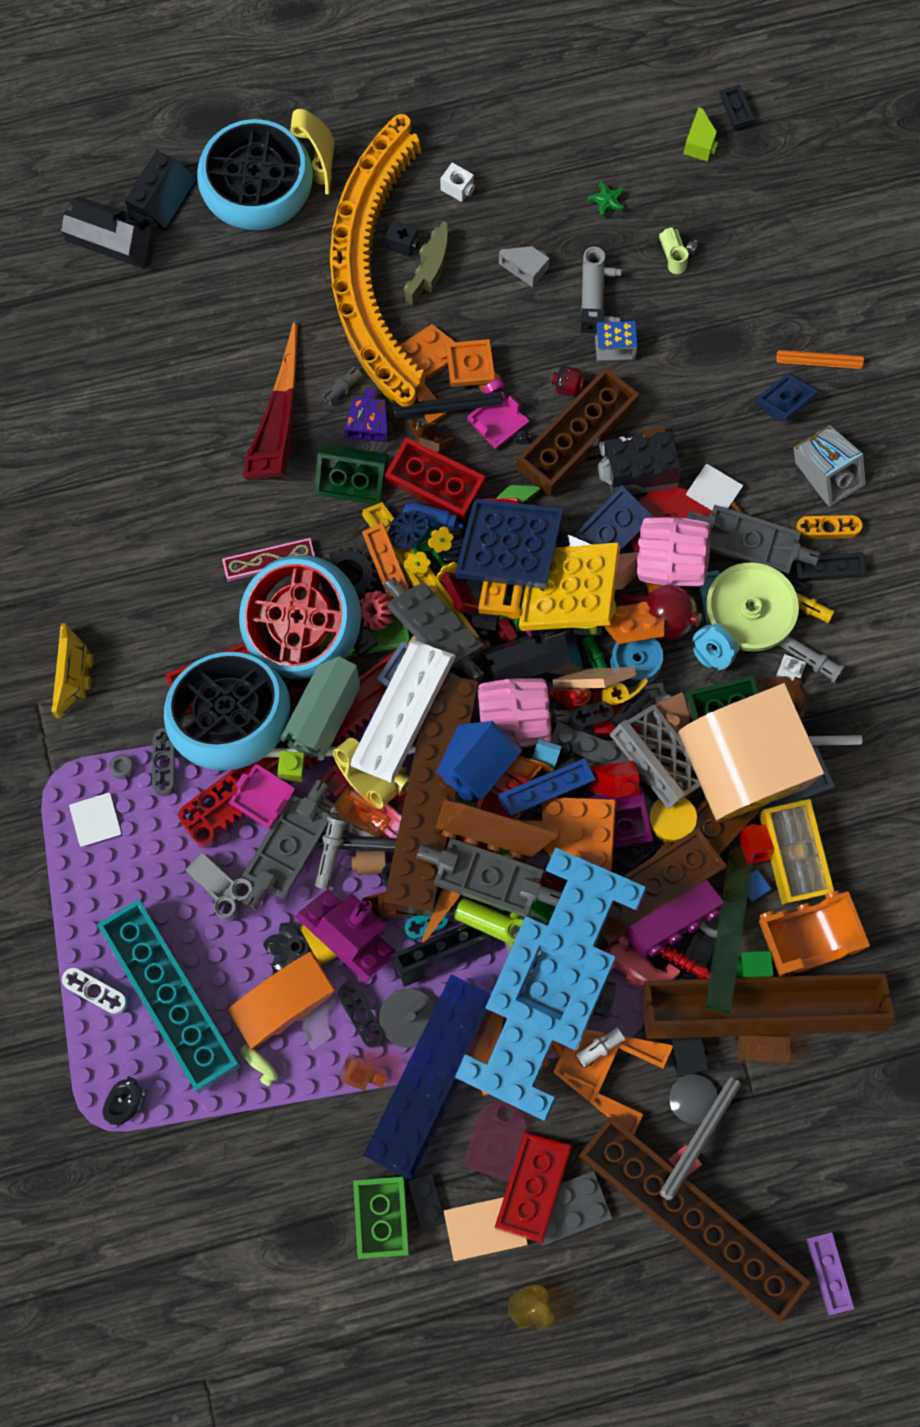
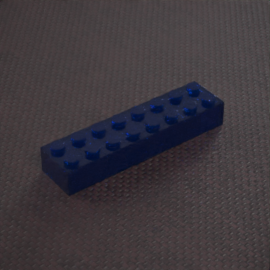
M452 974L450 975L363 1156L407 1179L414 1178L461 1081L455 1078L464 1055L473 1056L493 1014V1011L485 1008L491 993Z

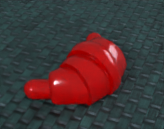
M589 688L548 690L549 699H555L566 708L574 710L577 707L584 706L589 701L591 691Z

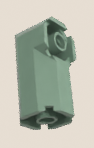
M340 656L318 665L280 740L284 742L286 738L289 740L287 746L304 753V755L313 758L314 754L319 755L317 760L322 761L360 689L356 665Z

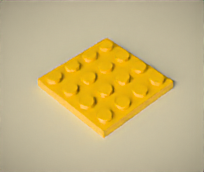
M606 543L557 547L547 589L524 587L519 620L521 631L611 625L620 554L619 544Z

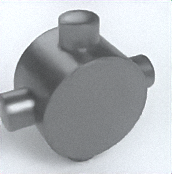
M697 240L688 243L686 247L688 258L696 253L699 246Z

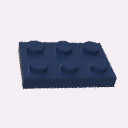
M621 486L575 535L594 544L618 543L621 553L638 536L643 520L654 516L624 486Z

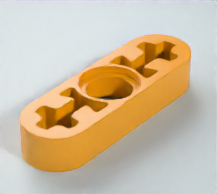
M854 515L805 516L798 520L795 530L801 532V539L855 538L862 529V521ZM827 522L832 523L835 530L833 532H826L823 529V524ZM817 523H819L818 532H816L817 528H815ZM849 523H852V526L855 527L854 531L847 527ZM804 524H807V527L810 528L809 532H805V528H802Z

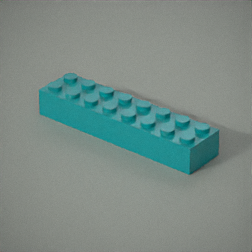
M140 899L98 923L99 930L193 1089L200 1094L241 1068Z

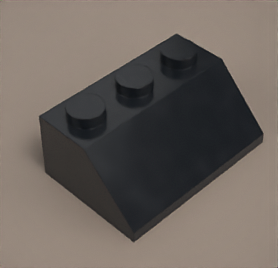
M156 150L125 199L128 213L130 214V211H135L150 216L154 219L153 223H158V228L166 231L196 184L197 179L175 158Z

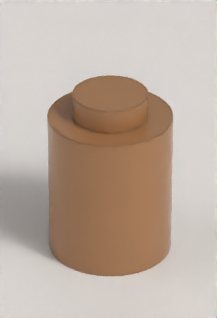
M356 851V856H352V870L357 871L358 875L381 874L382 869L386 865L385 851Z

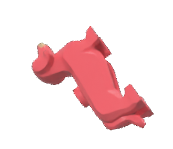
M625 935L617 939L616 943L606 945L602 949V951L617 957L612 969H617L627 975L626 981L634 986L639 984L643 986L644 981L675 980L680 973V970L671 964H668L663 970L656 969L646 957L642 959L635 948L628 947L630 942Z

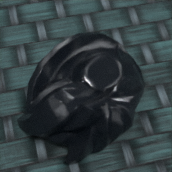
M130 1076L116 1083L104 1102L102 1110L104 1120L111 1125H120L130 1120L136 1113L141 1112L147 1089L141 1090L137 1080Z

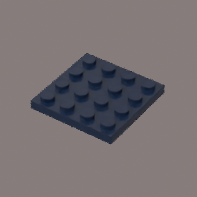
M474 498L455 572L456 578L547 589L564 515L563 508Z

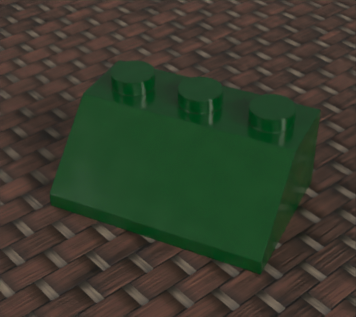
M323 444L317 457L314 495L374 505L381 503L386 480L384 475L387 472L389 454Z
M754 676L686 691L689 723L720 708L758 694Z

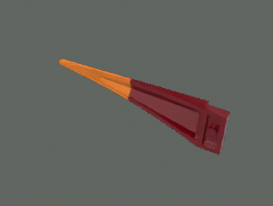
M295 322L292 324L283 361L268 406L245 458L243 477L247 480L286 475L287 461L291 457L298 336V325Z

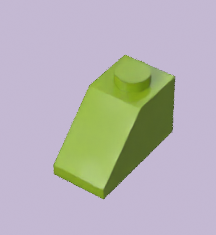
M698 107L686 140L684 155L708 162L710 154H715L718 142L715 141L716 130L702 108Z

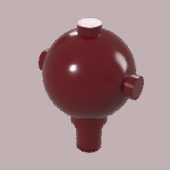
M663 585L654 589L649 595L635 596L623 593L619 599V606L647 602L650 607L649 614L664 619V636L655 639H679L689 633L693 626L698 627L701 623L702 614L697 612L696 602L686 587Z

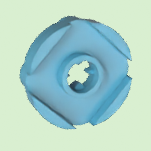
M719 623L702 627L693 637L696 646L693 648L697 659L708 668L713 666L718 668L717 670L725 669L734 662L736 653L739 651V645ZM713 644L717 647L716 650L712 648Z

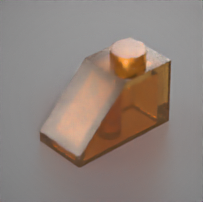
M349 787L345 788L333 805L341 818L375 837H379L391 821V818L385 812L373 807Z

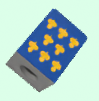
M635 321L597 323V335L595 336L597 362L635 360L637 351Z

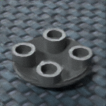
M690 1074L683 1076L671 1088L669 1095L671 1110L680 1120L686 1123L701 1124L717 1099L718 1093L713 1083L701 1075Z

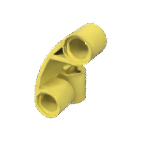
M297 109L292 114L290 132L296 137L310 139L315 148L312 161L313 179L316 183L325 185V194H330L334 138L328 127L319 118L309 111Z
M348 738L333 751V757L347 781L373 807L381 809L398 794L400 796L406 794L410 778L406 774L407 767L400 768L392 784L351 766L352 757L359 745L356 739Z

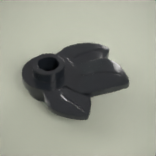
M281 923L279 934L269 936L263 943L266 951L275 956L272 969L277 971L307 954L310 948L306 938L300 936L297 927L290 923ZM296 943H299L300 945L298 951H294V946Z

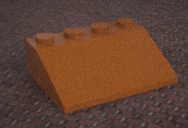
M447 800L443 801L435 827L443 830V836L456 839L457 835L464 836V842L476 846L479 845V841L487 843L486 849L501 852L502 848L510 850V856L523 859L524 855L533 857L550 843L557 834Z

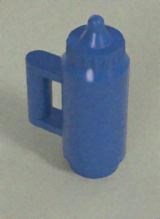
M414 501L412 503L406 502L403 512H409L410 510L422 512L428 518L431 530L438 531L440 527L450 526L459 529L464 528V525L458 522V516L450 511Z

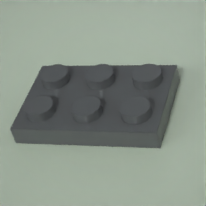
M594 1171L561 1184L544 1243H541L542 1246L612 1219Z

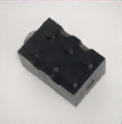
M671 431L655 433L653 437L647 438L643 435L633 436L631 440L622 441L620 438L605 440L604 458L598 464V473L600 480L609 484L611 496L621 486H624L632 495L678 488L680 463Z

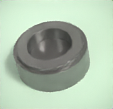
M117 755L110 761L109 769L114 777L126 779L133 773L134 764L128 756Z

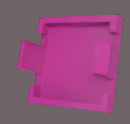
M501 390L499 391L502 393L503 398L501 405L479 407L467 416V420L495 450L529 424V420L519 412L522 405L513 396H509L507 399Z
M255 763L250 774L243 773L235 786L238 788V791L233 795L229 804L267 829H270L296 789Z

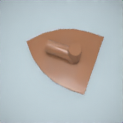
M682 692L655 704L678 735V732L689 724V711ZM648 714L647 722L657 725V721L652 714ZM648 729L650 733L656 738V731ZM662 733L661 740L671 739L667 734Z

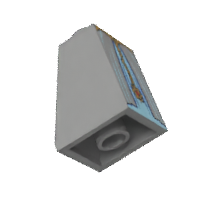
M831 426L826 427L793 447L795 463L829 507L866 485L863 453Z

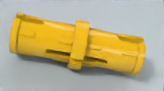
M796 593L799 609L804 611L805 615H812L825 621L827 624L830 622L835 612L834 610L817 603V600L814 598L811 600ZM801 602H803V603H805V604H807V605H809V606H811V607H813V608L819 610L820 612H818V611H816V610H813L812 608L803 605Z

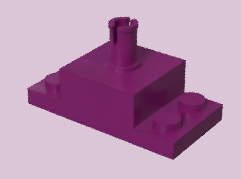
M327 889L300 910L295 918L367 983L393 960L392 954L397 952L380 937L387 925L371 911L370 904L366 906L368 902L360 901L353 894L341 901Z

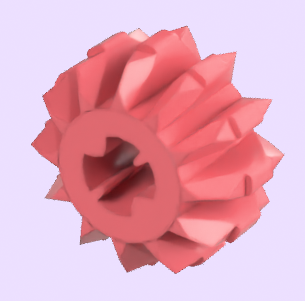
M381 591L368 592L365 594V598L359 600L362 604L360 608L361 620H364L363 626L370 627L372 630H379L380 628H387L388 623L394 621L391 616L393 613L387 607L390 595L383 594Z

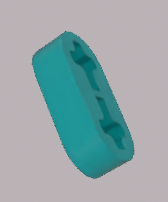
M417 915L407 920L405 932L408 938L412 940L422 939L431 917ZM443 918L442 924L438 925L432 934L446 928L448 919ZM412 923H416L417 926L424 923L426 925L419 929V934L409 931L412 928Z

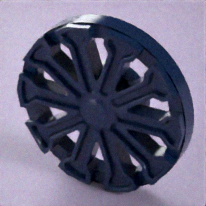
M410 510L409 512L397 515L398 517L392 520L388 529V535L392 543L398 548H414L425 541L430 533V522L422 512Z

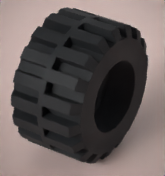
M348 547V551H343V548H340L337 554L334 551L329 554L330 559L325 558L326 561L338 567L342 572L355 571L362 576L361 581L354 586L359 600L365 598V594L368 592L376 591V587H378L377 570L374 561H370V556L367 553L363 555L362 550L357 549L355 552L353 547ZM320 576L322 591L331 600L332 605L337 607L339 601L335 590L325 578Z

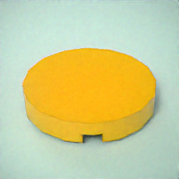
M686 798L677 802L670 809L664 805L661 799H658L650 810L649 822L652 831L657 837L668 840V842H677L691 833L696 827L697 814L695 807Z

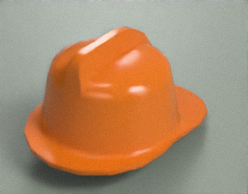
M517 756L509 766V769L529 781H532L540 770L547 772L555 770L547 764Z

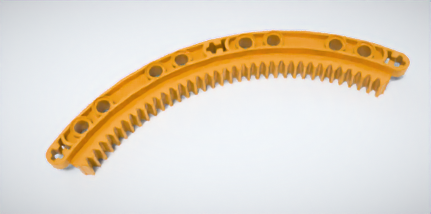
M399 114L393 117L372 140L359 158L346 182L337 206L332 228L330 267L332 288L340 321L352 350L363 369L382 393L392 402L396 401L399 405L407 407L411 406L416 400L415 390L418 387L420 389L424 387L426 381L424 370H419L417 364L413 365L412 359H408L407 353L402 352V347H398L397 341L393 339L392 333L390 334L389 328L386 327L374 296L370 270V254H372L371 247H373L372 240L374 239L373 232L376 231L377 218H380L379 211L383 210L382 204L386 203L385 197H389L388 190L392 191V184L397 183L396 177H401L400 171L405 172V165L411 164L410 159H416L415 153L421 154L418 135L415 133L413 135L410 134L411 123L409 117ZM384 376H390L387 379H381ZM403 393H404V394H408V393H409L410 397L404 396V397L402 398V394H403Z

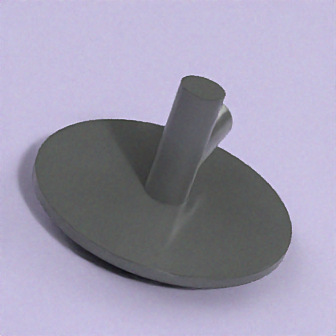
M401 989L392 993L383 1002L379 1013V1024L385 1037L393 1044L404 1048L417 1047L425 1043L433 1035L437 1026V1011L432 1000L423 992L416 989Z

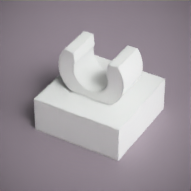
M785 654L776 677L787 676L793 682L794 677L801 678L806 662Z

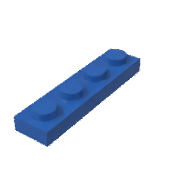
M584 758L503 792L498 797L509 818L595 781V778Z

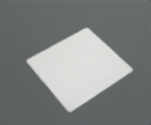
M706 464L686 495L710 510L713 509L714 504L728 509L743 485Z
M110 793L69 805L81 847L121 834Z

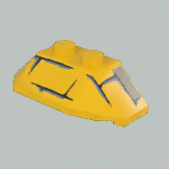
M61 623L51 710L56 718H62L86 698V692L91 687V677L88 676L89 668L93 666V655L90 654L85 644L64 623Z

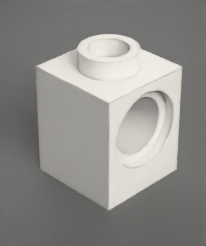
M451 163L440 178L441 190L463 202L466 196H470L475 188L474 175L454 163Z

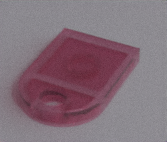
M494 1101L487 1104L480 1111L462 1167L509 1182L525 1132V1120L517 1107L504 1101ZM506 1107L511 1111V1118L508 1121H501L497 1117V1111L500 1108Z

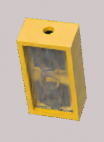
M808 799L767 808L759 812L761 824H766L774 846L770 860L782 905L834 892L811 800Z

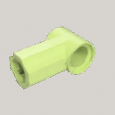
M673 227L665 229L660 233L659 238L668 260V269L673 274L684 273L688 263V251L683 246L677 229H673Z

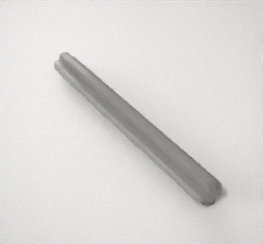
M730 1077L661 1189L660 1195L666 1200H672L740 1088V1081L734 1077Z

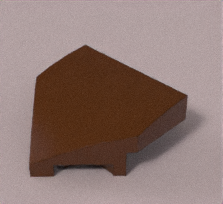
M410 419L411 430L417 442L422 446L437 453L455 446L456 437L435 431L436 422L425 424L422 421Z

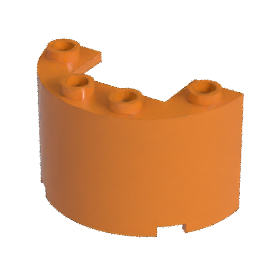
M839 890L825 895L826 899L814 906L806 903L796 907L797 911L789 913V910H783L774 914V911H769L760 915L759 924L780 977H784L786 973L787 976H792L841 960V958L848 954L853 955L870 946L849 891L841 894Z

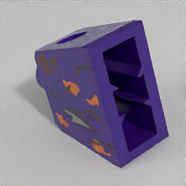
M366 389L364 398L353 399L344 428L346 439L388 442L385 401L377 399V390Z

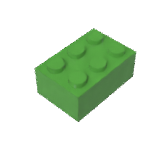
M404 1177L353 1181L358 1259L409 1256Z

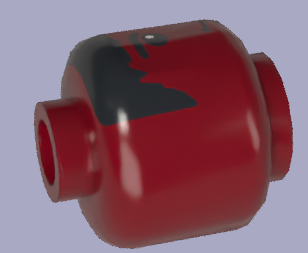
M562 366L559 372H554L552 385L556 386L557 394L575 397L578 393L582 392L585 376L582 375V371L578 368Z

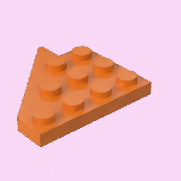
M554 798L543 803L542 821L522 820L523 823L557 833L556 837L543 848L550 857H552L555 848H558L612 872L616 800Z

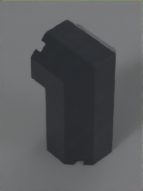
M81 196L71 200L69 205L73 207L71 211L66 209L61 229L62 234L66 236L64 237L65 241L142 269L150 266L158 227L157 222L153 223L154 219L152 217L135 211H130L129 215H124V210H117Z
M574 629L530 631L531 637L527 634L524 637L482 650L481 664L487 683L505 679H544L547 682L582 670L583 665Z

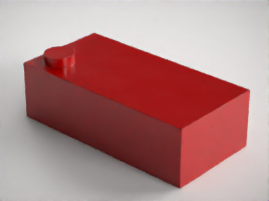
M407 437L404 439L384 475L388 484L435 508L450 511L465 523L471 513L474 498L479 499L487 484L484 475L434 452Z

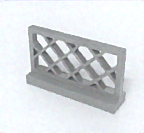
M654 704L631 719L621 722L610 734L628 759L634 762L636 769L668 809L701 787L699 780L691 778V770L694 771V768L680 736ZM648 714H652L657 721V725L647 722ZM631 725L641 727V735L637 734ZM647 729L656 731V739L646 736ZM662 733L667 734L671 738V743L661 741ZM646 743L656 745V753H652ZM661 747L671 750V758L661 755ZM676 751L683 753L686 757V762L676 759ZM661 761L671 764L670 772L666 771ZM676 766L686 768L685 776L676 774ZM676 780L685 782V791L681 790Z

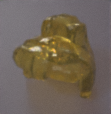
M541 1285L524 1287L516 1291L509 1298V1316L517 1323V1329L529 1328L534 1324L539 1330H545L552 1326L554 1316L547 1303L549 1294Z

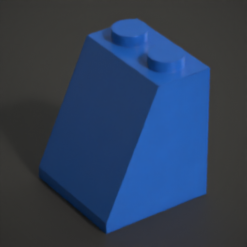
M493 721L458 725L437 773L444 779L447 785L452 786L459 793L462 799L468 801L483 799L517 758L522 749Z

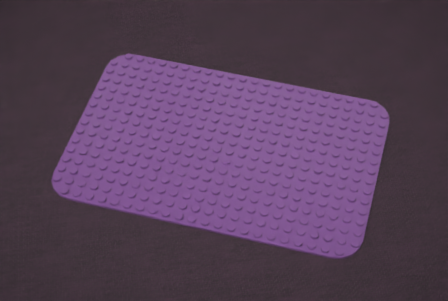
M546 682L548 690L556 689L553 682ZM478 698L474 705L473 723L480 722ZM365 724L363 733L356 730L357 737L354 739L359 743L367 727ZM283 743V744H281V746H280L279 748H290V747L287 746L288 743ZM162 744V751H167L165 748V744ZM152 745L81 757L65 763L51 775L43 790L41 813L71 1083L77 1107L90 1123L107 1131L130 1132L456 1075L464 1055L472 1056L460 1012L487 1005L508 957L505 943L491 936L492 951L406 987H403L393 960L367 983L339 957L321 965L336 992L301 1021L296 1020L282 1033L271 1036L256 1049L269 1061L278 1074V1080H274L272 1086L263 1084L260 1080L263 1073L253 1068L240 1053L241 1048L247 1042L227 1009L263 981L278 972L272 969L275 956L266 951L263 943L269 936L279 934L281 923L293 924L297 927L300 936L304 937L300 930L303 924L295 917L300 910L327 890L315 886L324 848L316 846L285 900L272 893H266L257 911L252 910V907L249 908L239 903L237 905L239 912L236 919L231 922H224L214 911L216 900L188 875L185 869L203 853L233 882L237 879H244L242 877L244 871L270 829H267L243 813L244 821L235 819V827L228 824L229 832L226 833L220 830L215 834L216 840L211 847L201 848L196 845L182 826L178 818V812L182 806L232 770L204 768L186 759L179 751H175V789L172 794L163 797L158 795L152 786ZM407 754L401 767L408 768L411 754ZM117 755L128 756L134 764L133 773L126 779L114 777L109 769L110 761ZM327 756L326 760H319L318 766L311 763V771L304 768L303 783L288 781L289 785L296 789L293 795L300 799L307 798L315 781H320L333 765L338 767L334 757ZM161 757L158 760V766L166 768L170 764V758ZM542 771L543 776L548 773H551L547 771ZM157 773V775H162V784H158V786L165 790V787L170 784L166 782L165 774ZM228 785L224 787L225 791L229 793L233 791L232 787L230 788ZM587 788V791L578 794L576 797L585 798L593 796V794ZM328 791L325 793V798L334 804H340L342 811L378 833L377 837H380L381 829L344 796L340 795L336 798ZM216 792V794H217L219 800L221 801V800H222L221 795H219V793ZM110 793L121 834L81 847L69 805ZM212 798L206 799L203 806L211 808L215 805V800ZM393 798L388 804L393 808L398 798ZM197 806V811H199L200 815H202L203 813L200 807ZM533 809L524 811L519 817L520 821H537L529 816L535 813ZM186 815L187 819H189L190 821L194 820L193 815ZM344 829L343 836H354ZM200 832L198 839L201 841L207 840L210 837V832ZM620 847L613 849V856L621 851ZM338 850L329 890L341 901L351 894L362 901L364 897L386 892L381 874L358 875L357 871L352 870V856H356V851L366 850ZM385 852L386 865L392 863L394 852ZM547 864L543 869L544 874L546 875L547 873H549L550 878L556 877L557 882L561 880V884L565 885L566 882L564 878L546 871V868L548 866ZM241 887L237 895L241 897L247 895L249 888ZM137 899H140L241 1066V1068L200 1094L193 1089L97 926L98 923ZM478 901V902H477V903L482 904V905H484V906L487 905L486 903H483V902H481V901ZM226 904L222 906L220 912L228 914L232 910V905ZM505 910V911H503L501 914H504V915H505V914H509V913H512V912H509V911H506V910ZM410 918L383 921L387 927L380 937L397 952L422 942V939L412 940L406 935L405 923ZM448 920L446 928L430 935L429 938L461 926L464 923L458 920L456 923ZM412 923V928L409 931L419 934V929L426 925L424 923L417 926L416 923ZM604 940L601 941L598 949L602 950L607 945ZM299 943L295 944L294 951L299 950ZM629 943L628 947L634 948L632 944ZM70 968H77L122 993L127 999L125 1011L118 1015L111 1014L68 990L62 983L64 972ZM612 969L608 981L617 984L610 1015L608 1018L592 1015L586 1029L609 1033L617 1027L623 1036L632 1038L644 1024L645 1015H643L641 1003L643 986L641 984L638 986L630 984L625 979L627 975L617 969ZM78 974L74 977L70 976L68 979L71 981L70 986L76 983L82 987L79 991L82 992L85 983L77 978ZM350 982L355 984L378 1024L381 1006L388 996L401 989L419 990L426 994L435 1005L437 1011L436 1029L425 1043L417 1047L404 1048L397 1046L384 1035V1041L379 1047L369 1048L363 1043L338 998V990L344 983ZM92 985L88 990V995L91 998H96L101 994V987L99 985ZM524 985L520 996L523 995L527 985ZM348 988L344 990L345 995L342 997L344 999L349 998L352 1006H348L349 1010L354 1005L362 1003L361 1000L356 1003L353 994L356 992L355 990L350 991ZM107 990L104 999L112 1004L111 1009L115 1006L120 1007V997H117L116 1000L107 996L110 991ZM358 1009L354 1013V1019L358 1022H364L368 1018V1012L365 1009ZM505 1017L503 1019L502 1030L507 1020V1018ZM371 1021L367 1026L360 1027V1030L363 1031L366 1028L369 1034L366 1040H372L375 1043L378 1041L377 1036L380 1033L372 1031L370 1025H373L374 1022ZM552 1052L547 1055V1059L558 1057ZM127 1076H130L137 1080L141 1090L147 1089L145 1102L141 1112L136 1113L130 1120L120 1125H111L103 1117L104 1102L113 1086L119 1081L127 1079Z

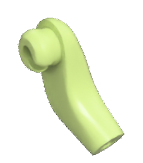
M248 1044L241 1048L240 1053L253 1068L263 1073V1076L260 1078L261 1082L267 1086H272L274 1080H278V1074L269 1061L255 1049H250Z

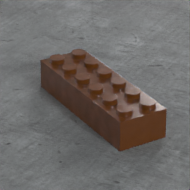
M605 367L517 458V470L536 486L540 487L548 496H551L594 452L600 442H603L637 407L639 393Z

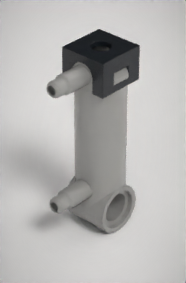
M599 247L588 248L583 256L580 333H597V323L621 322L620 317L604 316L603 304L604 276H621L622 270L604 267L605 253Z

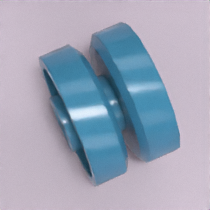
M655 638L623 644L616 642L612 651L610 668L635 667V677L619 682L625 685V687L636 686L640 680L645 678L648 680L646 685L652 684L657 679L661 669L663 650Z

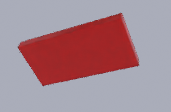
M524 1132L494 1227L495 1230L544 1243L572 1151V1145Z

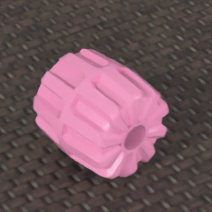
M680 517L645 518L641 525V538H639L638 542L640 547L637 555V575L639 580L647 583L679 587L703 586L707 577L711 530L709 523Z
M505 679L482 683L478 686L480 722L493 721L521 749L535 747L539 739L551 742L549 696L547 683L544 679Z

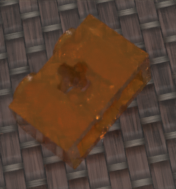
M740 1036L737 1038V1063L787 1065L791 1062L790 1037Z

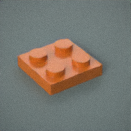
M490 339L446 343L451 387L488 384L495 380Z

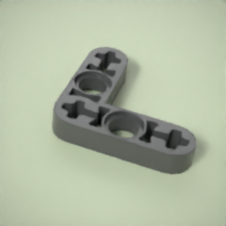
M161 728L153 735L152 786L158 795L165 797L172 794L175 789V751L178 750L170 740H167L165 742L167 751H162L163 746L158 739H162L163 735H166L168 739L169 737L166 728ZM161 757L170 758L169 766L166 768L158 766L157 763ZM157 773L165 774V780L170 784L165 787V790L158 786V784H162V775H157Z

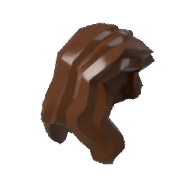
M766 676L760 678L757 687L759 693L784 683L800 720L804 717L808 696L800 678L794 677L793 682L787 676L779 678L776 676Z

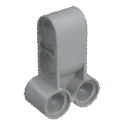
M203 853L185 869L188 875L216 900L214 911L222 921L231 922L236 919L239 912L237 905L239 903L243 904L253 889L248 880L241 878L233 882ZM241 887H248L249 892L247 895L242 897L237 895ZM226 904L232 905V910L228 914L220 912L222 906Z

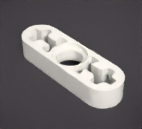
M70 968L64 972L62 983L68 990L111 1014L118 1015L125 1011L127 999L122 993L77 968ZM78 974L77 978L85 983L82 992H79L82 989L80 985L73 983L70 986L71 981L68 980L70 976L74 977ZM92 985H99L101 987V994L96 998H91L88 995V990ZM107 990L110 991L107 994L110 998L116 1000L117 997H120V1007L115 1006L111 1009L112 1004L104 999Z

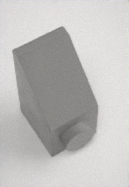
M532 246L502 249L499 252V264L531 287L549 269V258L546 253Z

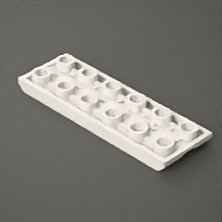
M416 640L409 644L352 757L351 766L393 784L456 657L454 654Z

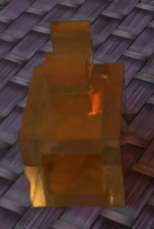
M348 1053L340 1073L342 1083L363 1091L366 1090L368 1083L383 1088L387 1079L384 1074L374 1071L372 1061Z

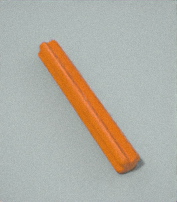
M778 350L776 355L777 363L855 369H861L864 365V357L859 355Z

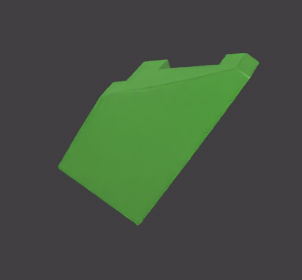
M510 485L496 499L519 498L522 500V504H525L526 502L529 503L542 489L538 486Z

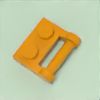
M484 581L478 608L479 613L507 616L511 619L520 618L521 609L519 607L523 586L514 585L511 605L508 606L504 605L508 584Z

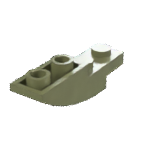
M444 221L439 228L435 227L430 241L427 244L424 243L419 252L421 264L416 269L413 280H409L404 287L405 302L412 306L424 289L432 293L443 272L448 247L447 223Z

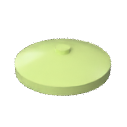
M741 563L727 568L716 577L708 591L705 609L709 625L714 623L721 624L739 645V650L755 652L773 648L788 637L796 623L799 604L794 587L778 570L760 563Z

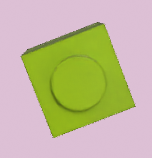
M280 751L278 778L283 781L303 783L304 753Z

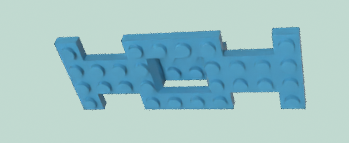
M555 848L546 871L568 881L551 920L547 926L525 916L485 1007L507 1018L487 1064L465 1054L455 1078L544 1121L547 1120L556 1097L534 1087L554 1041L573 1050H577L617 959L616 956L595 947L614 901L638 911L647 887L558 848ZM541 950L542 952H541V954H540V956H539V958H538V961H537V963H536V965H535V968H534V970H533V972H532V975H531V977H530V979H529V981H528V984H527V986H526V988H525V991H524L523 995L520 996V994H521V992H522V989H523V987H524V985H525V983H526V980H527V978H528V976H529V973H530V971H531V969H532V967H533V964H534V962H535V960H536V957H537L539 951Z

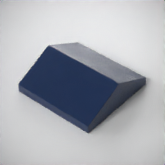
M787 373L757 397L756 402L773 419L787 421L814 399L819 392Z

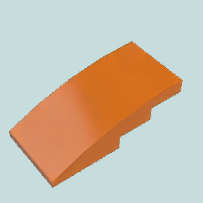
M308 952L263 981L227 1010L250 1049L256 1050L271 1036L279 1035L296 1020L301 1021L334 994L336 989L314 954Z

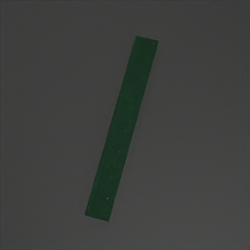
M739 836L735 838L729 847L722 893L724 904L720 909L721 914L718 919L705 1009L728 1014L731 1011L752 868V864H747L739 842Z

